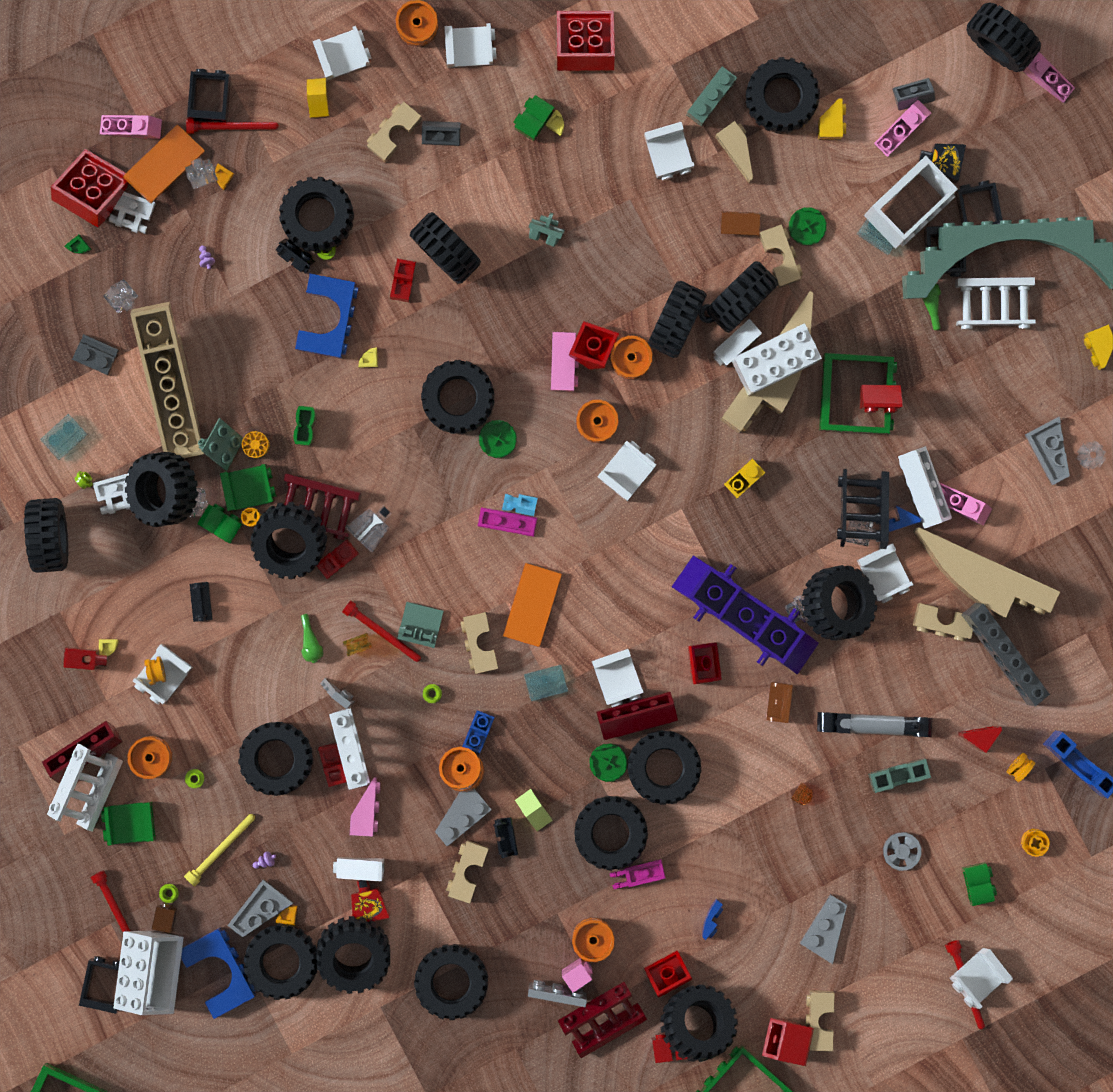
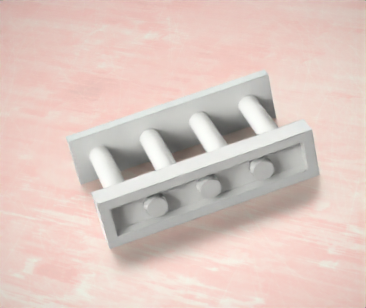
M1035 277L958 278L955 280L956 288H961V291H963V321L956 322V326H961V329H973V326L1019 325V329H1029L1030 325L1035 324V320H1028V290L1035 285ZM999 287V291H1001V320H990L989 291H991V288ZM1011 287H1018L1020 291V320H1009V290H1011ZM972 288H980V291H982V320H971L970 291H972Z
M351 708L329 714L348 789L368 785L367 783H370Z
M77 744L55 797L49 806L47 815L59 822L63 815L77 819L76 824L93 832L123 761L109 753L106 754L105 759L89 755L90 749ZM86 762L101 766L97 777L82 773ZM78 779L93 784L89 795L74 790ZM70 797L85 802L82 812L66 808Z

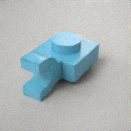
M505 494L502 510L510 511L516 508V513L534 516L538 498L521 494L516 498Z

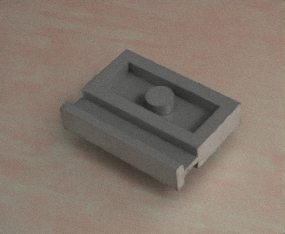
M83 334L72 360L108 375L119 350Z

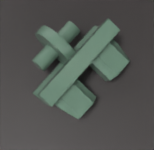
M551 212L548 217L541 215L540 221L532 218L528 227L530 228L529 238L539 240L541 232L548 235L546 244L553 247L562 238L565 230L555 227L558 226L559 221L552 219L554 214Z

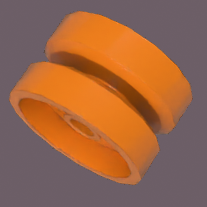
M412 0L403 4L397 12L395 19L397 32L408 45L424 46L430 43L437 35L439 28L437 14L427 2ZM418 21H420L419 25L413 24V22L417 23Z
M628 335L620 338L614 344L610 355V363L617 375L625 379H636L642 377L648 371L652 363L653 353L649 344L644 339ZM634 354L635 359L632 361L629 360L628 355Z
M600 399L591 400L585 403L578 411L576 418L577 429L580 435L587 441L593 443L605 442L616 432L618 414L615 408L608 402ZM596 417L601 420V423L598 425L594 423Z
M147 736L135 741L128 752V765L131 771L143 779H154L165 774L173 761V752L170 745L164 739L157 736ZM148 754L153 756V759L150 761L147 760Z
M456 747L450 749L443 755L439 764L442 780L455 791H472L479 786L484 777L483 762L469 748ZM460 767L464 768L462 772L459 771Z
M590 917L583 919L576 925L573 931L572 944L574 951L581 959L587 962L602 961L610 955L614 948V934L606 921ZM595 937L597 942L590 943V938Z

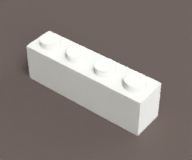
M926 446L898 456L900 467L904 472L907 486L911 491L913 503L916 505L924 529L952 519Z

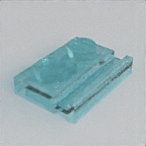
M867 219L856 234L886 255H889L894 248Z
M67 414L40 440L58 460H61L88 434L70 414Z
M561 665L524 674L531 701L568 692Z

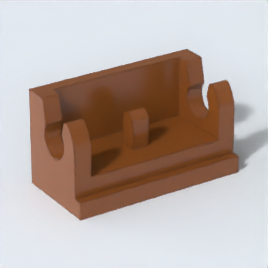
M721 211V234L759 235L761 214Z
M770 683L766 720L789 723L793 685Z

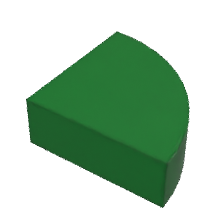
M79 234L64 246L76 254H84L92 250Z

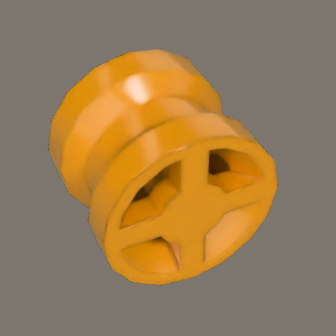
M246 508L241 514V520L246 526L254 527L261 514L255 508Z

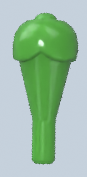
M937 283L928 296L922 298L931 316L933 330L941 328L938 317L939 295L941 291Z
M308 614L301 615L304 633L301 653L305 661L316 663L323 657V647L319 645L311 629Z

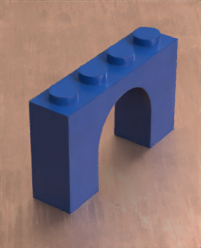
M315 274L309 275L306 293L329 298L336 302L340 309V321L334 330L325 334L299 330L295 346L297 351L342 359V355H346L348 344H345L346 336H350L351 325H348L350 317L353 318L355 306H352L353 299H357L359 291L355 282Z
M1055 730L1043 745L1094 792L1108 799L1113 793V777L1086 758L1076 748L1077 744L1064 732Z
M221 928L184 946L181 953V959L186 968L207 957H218L223 959L231 969L232 980L229 987L205 1001L213 1019L256 996L255 987L247 980L244 964L240 965L237 959L239 955L235 947L231 948L228 943L230 938L225 930L222 931Z

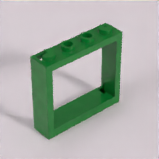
M825 353L823 355L819 431L890 434V430L893 431L894 419H891V413H884V427L829 424L832 360L887 363L886 385H896V381H893V373L897 372V362H894V357Z
M743 1045L739 1048L736 1046L729 1055L731 1057L727 1062L722 1061L716 1068L718 1072L714 1076L710 1075L703 1083L705 1086L701 1091H696L709 1092L743 1054L783 1090L782 1092H794Z
M48 1063L43 1065L31 1092H41L48 1076L51 1075L86 1092H109Z

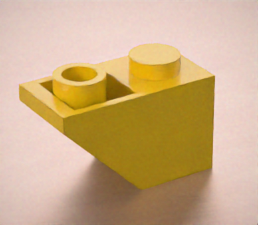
M839 98L819 118L818 140H841L843 134H846V123H843V115H846V104H843V98Z
M1109 324L1084 334V344L1087 349H1090L1092 364L1098 370L1106 367L1113 350V334Z
M752 458L724 485L738 498L765 472Z

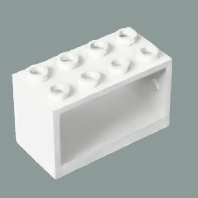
M925 156L883 195L864 216L895 249L899 245L903 247L956 197L953 193L957 188ZM920 174L942 196V199L909 231L903 234L881 209Z
M804 323L734 357L732 363L749 396L819 362L822 358Z
M159 931L123 932L114 1009L138 1015L174 1014L184 937Z

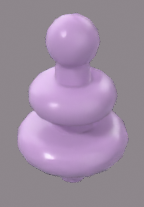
M202 245L199 248L202 253L199 256L201 260L200 266L203 268L207 267L210 270L211 266L215 263V259L211 257L210 252H206V247Z
M268 851L264 852V856H260L259 861L253 863V867L257 869L259 866L263 868L267 867V865L270 867L274 866L276 855H272Z

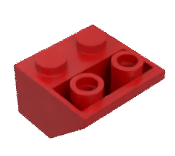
M901 385L860 386V409H865V413H876L878 410H884V413H895L903 407Z
M770 1018L762 1056L806 1066L814 1028L784 1019Z

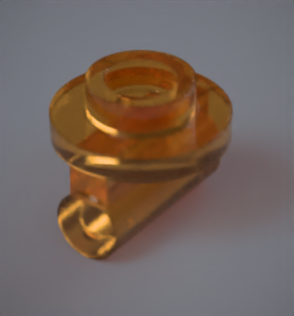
M800 783L791 799L802 806L811 802L813 791L803 783Z

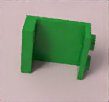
M266 464L233 472L220 473L227 511L273 503L274 498L277 497L275 486L271 487L270 479H273L271 467L267 468Z
M152 801L106 806L104 811H101L102 822H105L106 830H103V838L108 846L156 840Z

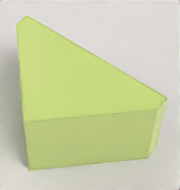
M531 789L515 800L536 831H539L553 821Z

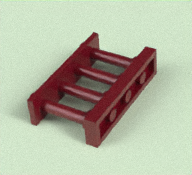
M285 473L284 481L288 482L287 486H289L285 505L288 502H293L296 488L298 489L299 485L306 487L307 495L304 505L308 511L311 509L315 493L317 494L318 490L325 492L324 496L326 498L320 517L322 520L321 525H324L325 528L333 498H336V495L344 497V505L337 530L326 528V532L334 534L333 538L344 540L345 537L350 538V534L344 532L351 505L355 500H360L361 493Z
M624 981L586 1003V1007H579L557 1020L565 1036L572 1033L575 1037L572 1043L581 1059L647 1020L639 1003L632 1006L628 1000L632 997V994ZM622 1003L626 1010L615 1015L612 1008ZM605 1013L609 1020L599 1025L595 1018ZM589 1023L592 1030L582 1035L578 1028Z

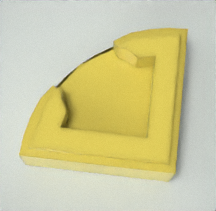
M555 110L545 126L561 137L564 131V120L560 112Z
M377 347L369 349L362 355L359 360V368L378 367Z
M99 639V655H106L107 657L112 655L118 647L119 639Z

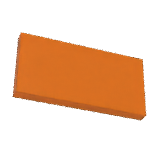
M177 124L123 178L152 204L205 153V150Z
M525 563L503 634L504 637L540 647L561 579V573Z

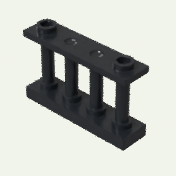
M843 469L842 476H838V487H841V526L837 529V539L840 540V547H844L846 538L872 539L879 542V549H887L889 542V472L882 471L880 478H877V480L847 478V469ZM847 486L875 487L879 490V495L876 497L847 496ZM847 503L876 505V507H879V513H876V515L847 513ZM846 521L876 522V524H879V530H876V532L846 530Z

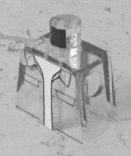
M384 506L376 514L369 508L345 528L373 553L390 528L384 521L392 513Z

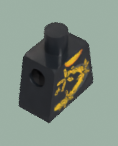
M934 144L932 152L921 150L919 161L927 156L951 182L957 183L961 173L966 145Z

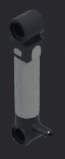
M818 712L817 732L932 737L933 718Z

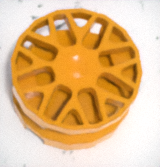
M249 432L242 440V449L251 458H261L269 451V440L261 432Z
M158 656L156 660L145 659L146 675L148 680H151L149 684L155 685L159 681L166 682V674L161 657Z
M1023 752L1012 762L1006 773L1015 777L1014 780L1019 783L1028 775L1036 762L1032 759L1029 760Z
M1033 828L1023 834L1021 845L1027 854L1039 857L1048 851L1050 841L1043 831Z

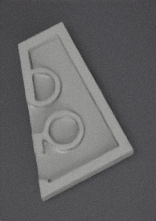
M1060 416L1025 434L1051 485L1070 476Z
M326 678L320 683L330 697L345 709L350 708L355 702L352 699L354 696L345 689L341 691Z
M475 789L468 792H459L435 833L448 846L492 809Z
M263 879L227 926L244 937L294 902Z
M830 894L800 941L801 945L831 964L834 961L847 905Z

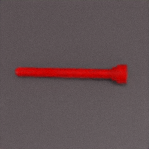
M186 118L187 134H195L199 130H276L279 127L277 122H198L194 118Z
M350 600L343 609L342 613L347 617L354 616L415 662L421 660L419 654L358 610L359 608L356 607L357 604Z
M102 870L92 875L90 878L93 884L96 883L100 887L122 932L130 931L106 883L107 875L105 871Z
M955 940L945 944L947 953L953 956L957 970H959L964 965L960 955L962 946L959 940ZM972 1007L971 1010L977 1027L982 1030L985 1028L980 1009Z

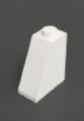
M748 319L713 352L715 355L713 357L720 366L723 364L726 367L732 362L734 357L740 355L759 338L762 332Z
M338 857L337 862L333 864V873H337V878L382 881L384 878V859Z

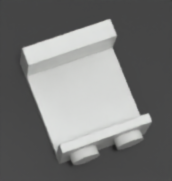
M490 23L486 27L453 29L452 26H444L448 68L493 65V59H497L496 48H492V40H495V29H491Z
M356 26L352 27L353 30L327 40L321 41L318 39L313 41L327 80L370 65L369 59L372 58L369 49H364L362 44L365 41L362 30H357Z
M682 122L644 133L657 179L662 178V181L673 178V174L680 173V175L691 173V169H694L695 165L691 160L683 133Z
M626 441L598 475L601 481L626 501L629 500L656 466L654 463L655 459L648 453L642 454L639 451L641 447L633 441L630 443Z
M893 543L889 544L887 549H879L857 560L863 575H866L870 580L869 583L874 586L875 590L873 592L874 595H877V602L882 601V603L893 599L892 595L897 592L902 595L910 591L909 587L913 585L903 569Z
M163 644L159 645L156 649L157 652L151 660H156L158 656L161 657L165 669L166 682L159 681L155 685H150L149 682L151 680L147 678L146 666L138 677L133 679V682L136 683L134 687L142 693L145 691L151 695L150 699L158 705L160 703L166 704L193 668Z
M629 649L592 661L607 705L611 704L612 707L623 704V699L629 698L632 701L640 698V694L644 693Z
M982 948L950 977L953 982V988L958 993L961 992L965 997L964 1002L970 1008L977 1009L982 1008L980 1002L1001 983L1008 984L1013 980L992 951L986 948Z

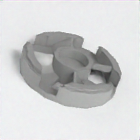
M906 832L890 835L885 841L883 856L886 863L892 868L899 871L909 870L919 862L921 846L913 835ZM905 836L904 843H900L898 837ZM917 847V855L910 853V849ZM887 848L894 849V854L888 856ZM900 859H905V867L899 866Z

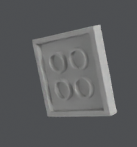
M534 980V983H529L528 997L586 1007L587 996L582 988L572 993L570 989H565L564 985L553 983V986H549L540 980Z

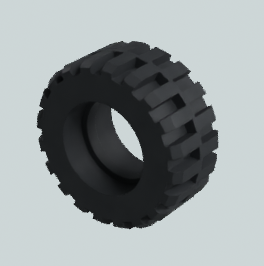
M988 2L983 4L967 24L966 31L971 40L994 61L1014 72L1024 71L1041 49V42L1034 32L1017 16H1014L1010 11L995 3Z
M779 57L777 60H768L767 63L761 64L754 71L747 85L745 97L746 106L750 111L749 114L751 118L754 117L755 123L759 126L762 125L769 132L773 130L775 133L781 134V132L791 133L795 129L799 130L810 121L819 104L820 89H818L817 78H814L811 69L805 67L806 64L803 62L798 63L793 58L788 60L784 57ZM784 78L791 80L800 90L798 106L788 113L772 110L765 101V89L775 79Z
M307 177L306 181H297V185L291 186L288 189V194H284L282 198L283 203L279 208V218L285 234L298 248H303L307 252L315 251V253H321L323 250L328 252L334 246L339 247L342 244L341 241L348 238L349 230H352L353 206L347 193H345L340 185L335 184L333 180H325L324 177H318L317 179ZM315 198L329 201L335 212L332 224L319 232L308 231L301 225L299 220L301 207L307 201Z
M428 213L410 231L409 236L457 284L463 283L480 266L481 260L435 213Z
M755 261L707 308V314L725 332L730 333L778 286V280L760 262Z
M677 281L648 342L649 346L672 358H677L706 299V293L688 283Z
M455 360L444 362L440 366L438 365L428 374L422 386L421 400L426 416L440 430L451 434H466L476 430L490 417L495 402V394L492 382L486 372L479 366L469 361ZM451 380H465L475 389V405L466 414H450L441 405V390Z
M173 452L147 454L133 462V466L127 472L129 476H126L125 483H127L125 493H127L126 501L131 506V512L136 514L135 517L145 525L152 527L174 525L185 521L193 512L192 508H195L197 503L195 499L198 497V491L196 490L198 482L197 480L195 481L194 476L196 475L190 469V464L184 461L183 457ZM159 476L162 478L166 488L164 503L161 501L157 491Z
M58 498L28 501L24 510V534L30 568L35 573L63 571L67 568L69 546L67 521L62 501Z
M288 502L287 505L278 503L276 508L271 506L266 512H263L253 529L254 531L251 535L252 543L250 545L251 551L255 552L253 557L256 561H260L259 566L262 569H268V573L272 576L274 573L277 574L278 578L284 579L285 576H288V579H295L296 575L299 578L304 577L307 572L311 573L315 566H318L326 549L327 535H325V526L321 525V518L319 516L315 517V512L312 509L308 511L305 509V505L295 506L294 502ZM281 528L296 531L304 539L306 549L298 553L283 551L275 544L272 537L273 531Z
M840 565L822 569L813 574L812 579L807 581V589H804L802 594L804 596L802 606H804L805 610L803 614L808 619V625L814 628L813 631L817 635L821 634V637L826 640L838 641L860 636L871 627L870 623L874 622L875 619L874 612H877V605H875L877 595H874V586L869 583L870 580L866 575H862V571L854 569L852 566ZM835 587L841 589L847 599L848 608L843 620L837 616L832 607L831 599Z
M283 722L263 724L253 729L243 740L238 764L241 768L240 772L245 777L247 784H250L257 792L260 791L265 795L274 796L288 794L300 787L310 775L314 759L312 756L313 750L309 744L310 741L294 725ZM275 740L286 743L294 754V763L291 770L279 777L267 775L258 763L260 749L267 742Z
M663 730L649 733L641 738L631 750L628 759L630 781L639 795L652 803L666 805L684 800L695 790L700 780L702 769L700 756L695 746L681 734ZM662 749L675 752L680 757L683 766L679 779L673 784L665 786L654 783L646 771L649 757L654 752Z
M619 796L597 798L584 807L575 823L576 846L586 861L596 868L609 871L624 869V867L630 866L636 859H639L641 853L645 850L648 839L645 818L639 808L627 799ZM606 815L621 817L629 828L628 841L622 848L616 851H606L600 848L593 838V828L596 822Z
M349 916L347 920L340 918L338 923L332 922L329 924L328 930H323L321 938H319L317 943L316 960L320 976L323 980L327 979V984L330 987L336 986L337 991L342 992V990H346L348 994H352V991H358V994L364 993L366 988L368 990L373 989L375 983L379 985L383 981V977L387 975L388 967L390 966V945L384 930L380 926L376 928V923L372 920L367 922L366 918L360 917V919H355V916ZM357 943L367 947L372 956L362 965L347 966L338 961L335 953L346 944Z
M277 924L276 926L267 927L251 940L246 949L244 972L248 976V982L252 983L255 987L254 990L263 993L264 997H272L274 1000L284 998L287 1000L293 996L300 995L310 986L318 970L316 945L313 944L312 938L309 935L307 936L302 929H297L293 925ZM276 944L291 946L299 956L297 972L285 980L271 977L264 968V955L270 947Z
M457 944L436 947L429 954H426L417 968L414 981L417 999L419 998L420 1004L428 1010V1013L438 1016L439 1019L455 1020L457 1018H465L481 1006L486 996L488 973L485 969V964L475 952L473 953L467 947H461ZM447 964H455L462 967L469 976L470 985L468 991L464 996L456 1000L442 998L434 988L433 979L435 973L439 968Z
M700 984L689 986L672 996L668 1000V1004L663 1008L665 1013L661 1015L660 1022L664 1023V1026L660 1027L661 1033L666 1035L663 1039L665 1043L669 1042L671 1044L669 1049L673 1053L679 1052L678 1056L682 1059L688 1057V1061L692 1062L696 1060L699 1062L706 1061L722 1054L733 1043L732 1038L737 1034V1030L734 1029L738 1025V1019H734V1015L737 1013L735 1008L732 1009L730 1006L731 1000L729 998L725 999L723 997L725 994L722 991L715 992V987L709 986L706 988L705 985ZM689 1007H701L711 1016L713 1033L708 1040H698L688 1032L685 1025V1014Z

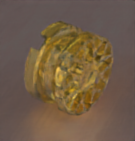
M368 633L343 642L344 647L347 648V656L373 647L368 641ZM362 639L361 641L351 644V642L355 640Z

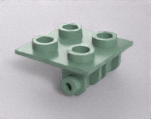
M219 418L208 439H200L198 445L202 452L227 471L242 444L243 437Z
M406 602L397 639L435 648L444 611Z

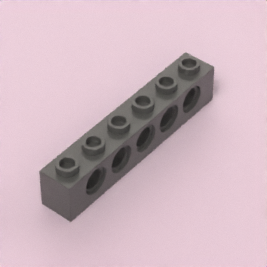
M974 603L961 614L1027 705L1037 706L1050 695L984 604Z

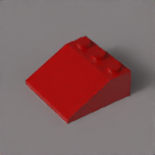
M557 11V71H614V11Z
M85 149L52 184V201L99 228L110 216L129 185L123 178L126 173Z

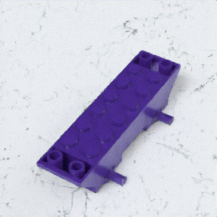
M693 555L671 586L697 604L699 610L693 618L700 622L705 613L711 614L761 649L763 653L758 661H756L763 666L768 658L771 657L795 674H798L819 644L795 624L794 621L801 612L793 608L788 617L781 616L733 582L730 577L737 569L735 566L733 567L730 564L725 573L718 572Z

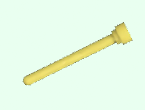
M249 814L196 870L193 869L184 876L194 887L200 882L199 879L206 869L255 820V815Z

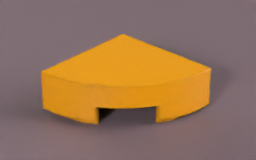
M218 163L215 169L216 181L225 190L235 174Z
M289 906L282 910L276 919V923L295 925L298 906Z

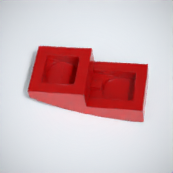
M397 258L390 299L409 302L416 262Z
M346 539L332 552L322 558L317 568L326 579H329L359 555V553L349 540Z
M337 743L318 747L328 787L347 782Z

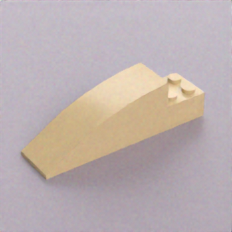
M810 291L780 335L804 323L811 335L813 292ZM801 371L749 396L743 386L720 420L740 433L742 430L746 431L752 423V420H750L753 414L756 416L763 407L761 402L780 415L793 394Z
M170 302L132 309L130 313L163 451L173 452L183 458L202 455L204 452L201 451L198 445L201 434L181 336L177 333Z
M921 528L914 529L913 533L938 569L967 597L976 603L984 604L989 612L1000 618H1006L1014 602L1022 607L1031 606V611L1040 615L1051 613L1060 591Z

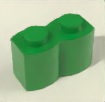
M536 95L533 99L529 97L524 105L525 111L523 114L519 113L513 122L516 124L514 126L515 130L532 141H535L555 110V107Z
M299 406L296 411L297 426L293 435L296 445L311 447L313 444V426L316 422V411L313 407Z
M216 503L213 506L209 504L197 524L231 544L243 525L240 523L241 518L232 513L228 516L223 513L224 508Z
M983 862L962 867L970 905L976 906L994 902V896H997L995 885H992L990 880L993 877L991 866H987Z

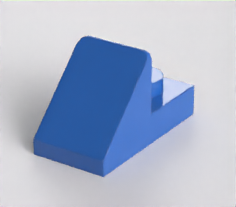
M894 506L898 521L895 518L889 520V532L921 522V519L898 506Z

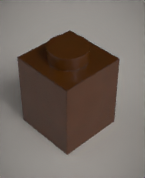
M162 903V905L156 906L151 929L171 933L177 909L173 908V905L169 903Z

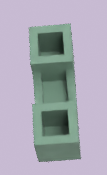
M722 66L687 111L686 116L702 127L720 100L725 97L735 84L737 77Z
M925 758L868 773L874 793L892 789L898 785L931 778Z

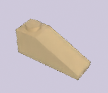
M734 121L717 133L715 138L747 182L750 183L753 180L745 136L746 130L740 123L737 125Z

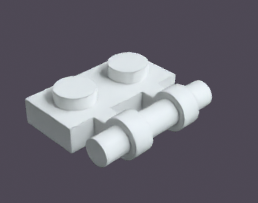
M124 192L114 207V210L119 211L118 217L110 215L109 222L114 223L117 227L121 228L123 226L132 229V232L145 234L148 227L141 225L142 219L150 221L156 203L150 204L144 198ZM125 215L135 216L134 222L126 220Z
M129 473L93 483L98 502L105 500L107 506L100 507L102 515L107 513L114 514L116 511L125 508L126 510L130 509L131 506L126 501L127 493H125V487L127 486L125 479L126 476H129ZM123 497L122 502L113 503L112 498Z

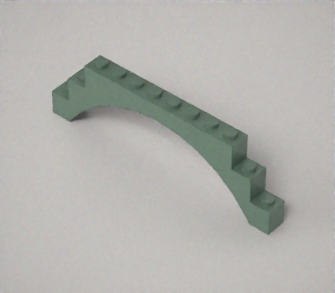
M1075 217V221H1068V218H1056V222H1049V218L1038 219L1037 223H1031L1030 219H1023L1015 224H1012V220L1000 221V224H993V221H983L981 225H974V222H963L962 226H955V223H943V227L938 228L939 250H937V247H926V251L920 252L921 275H919V271H909L908 275L902 276L903 299L926 298L940 277L958 260L976 249L1010 240L1036 241L1058 247L1076 256L1088 265L1109 289H1113V242H1107L1106 239H1096L1094 243L1093 220H1087V217Z

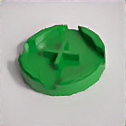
M804 207L797 210L791 216L788 231L796 243L803 246H811L818 243L824 237L827 223L819 210Z
M493 420L485 424L479 434V444L483 452L494 458H503L509 455L515 449L517 443L514 428L502 420Z
M611 743L602 744L591 753L589 759L590 769L593 775L602 781H615L625 773L627 757L619 746Z

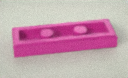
M482 507L478 521V527L534 537L537 518Z

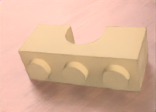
M405 102L401 105L398 103L392 110L393 115L389 119L385 118L379 126L381 129L378 133H373L367 140V148L385 163L397 150V145L390 140L391 132L396 128H403L408 133H411L422 120L421 115Z
M781 224L760 232L759 237L764 251L777 250L783 256V264L772 269L774 277L778 280V288L800 281V275H803L800 264L796 265L794 257H796L793 246L790 247L787 240L790 237L787 229H783Z
M921 603L917 604L912 625L917 627V631L928 633L929 629L936 631L935 635L947 637V634L954 635L955 640L965 642L966 638L971 639L973 630L962 617V613L955 612L952 622L948 625H943L937 618L938 607Z
M486 612L463 617L464 621L460 623L462 632L467 633L468 640H465L467 652L471 651L472 659H469L471 671L475 670L476 674L498 669L495 651H483L477 644L478 636L483 632L490 631Z
M467 840L466 844H461L458 854L462 856L460 862H455L452 872L456 874L454 880H449L446 891H449V897L470 904L476 883L467 880L465 869L470 865L482 867L489 847Z
M810 990V995H806V1007H809V1014H806V1026L814 1028L810 1051H833V1030L823 1029L818 1023L823 1013H834L835 993L833 991Z

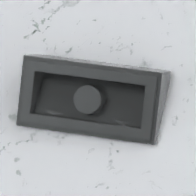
M929 78L892 88L899 111L908 109L917 100L922 104L935 101V91Z
M423 121L422 144L460 146L461 123Z

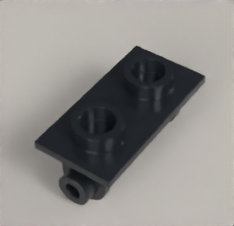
M286 238L279 242L280 245L275 250L278 252L277 255L287 262L294 258L291 265L301 273L304 272L306 274L310 266L316 262L308 252L300 250L292 241Z
M209 582L189 584L193 622L213 620Z
M512 817L494 820L495 824L493 826L496 838H501V841H497L501 858L518 855Z

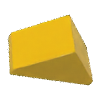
M326 78L307 80V100L310 118L329 117Z

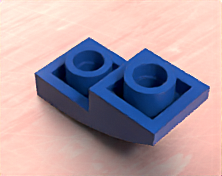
M477 710L462 747L469 748L480 755L495 717Z
M717 899L711 905L703 924L702 937L705 940L708 937L712 938L718 930L716 928L717 923L712 919L713 917L717 919L722 913L723 909L721 907L723 904Z

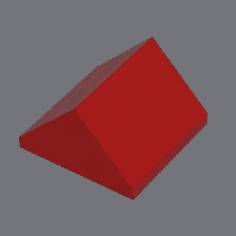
M583 321L569 356L588 369L605 368L619 333Z
M717 642L687 646L692 684L722 680Z
M990 726L961 731L958 734L981 752L987 753L1001 733L1002 728L1000 726Z
M678 950L644 968L658 998L693 980Z

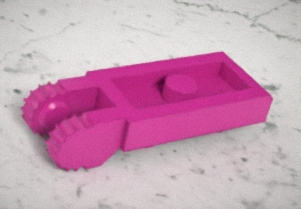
M661 859L609 873L610 877L613 878L626 874L627 881L613 884V889L626 886L632 887L666 878Z

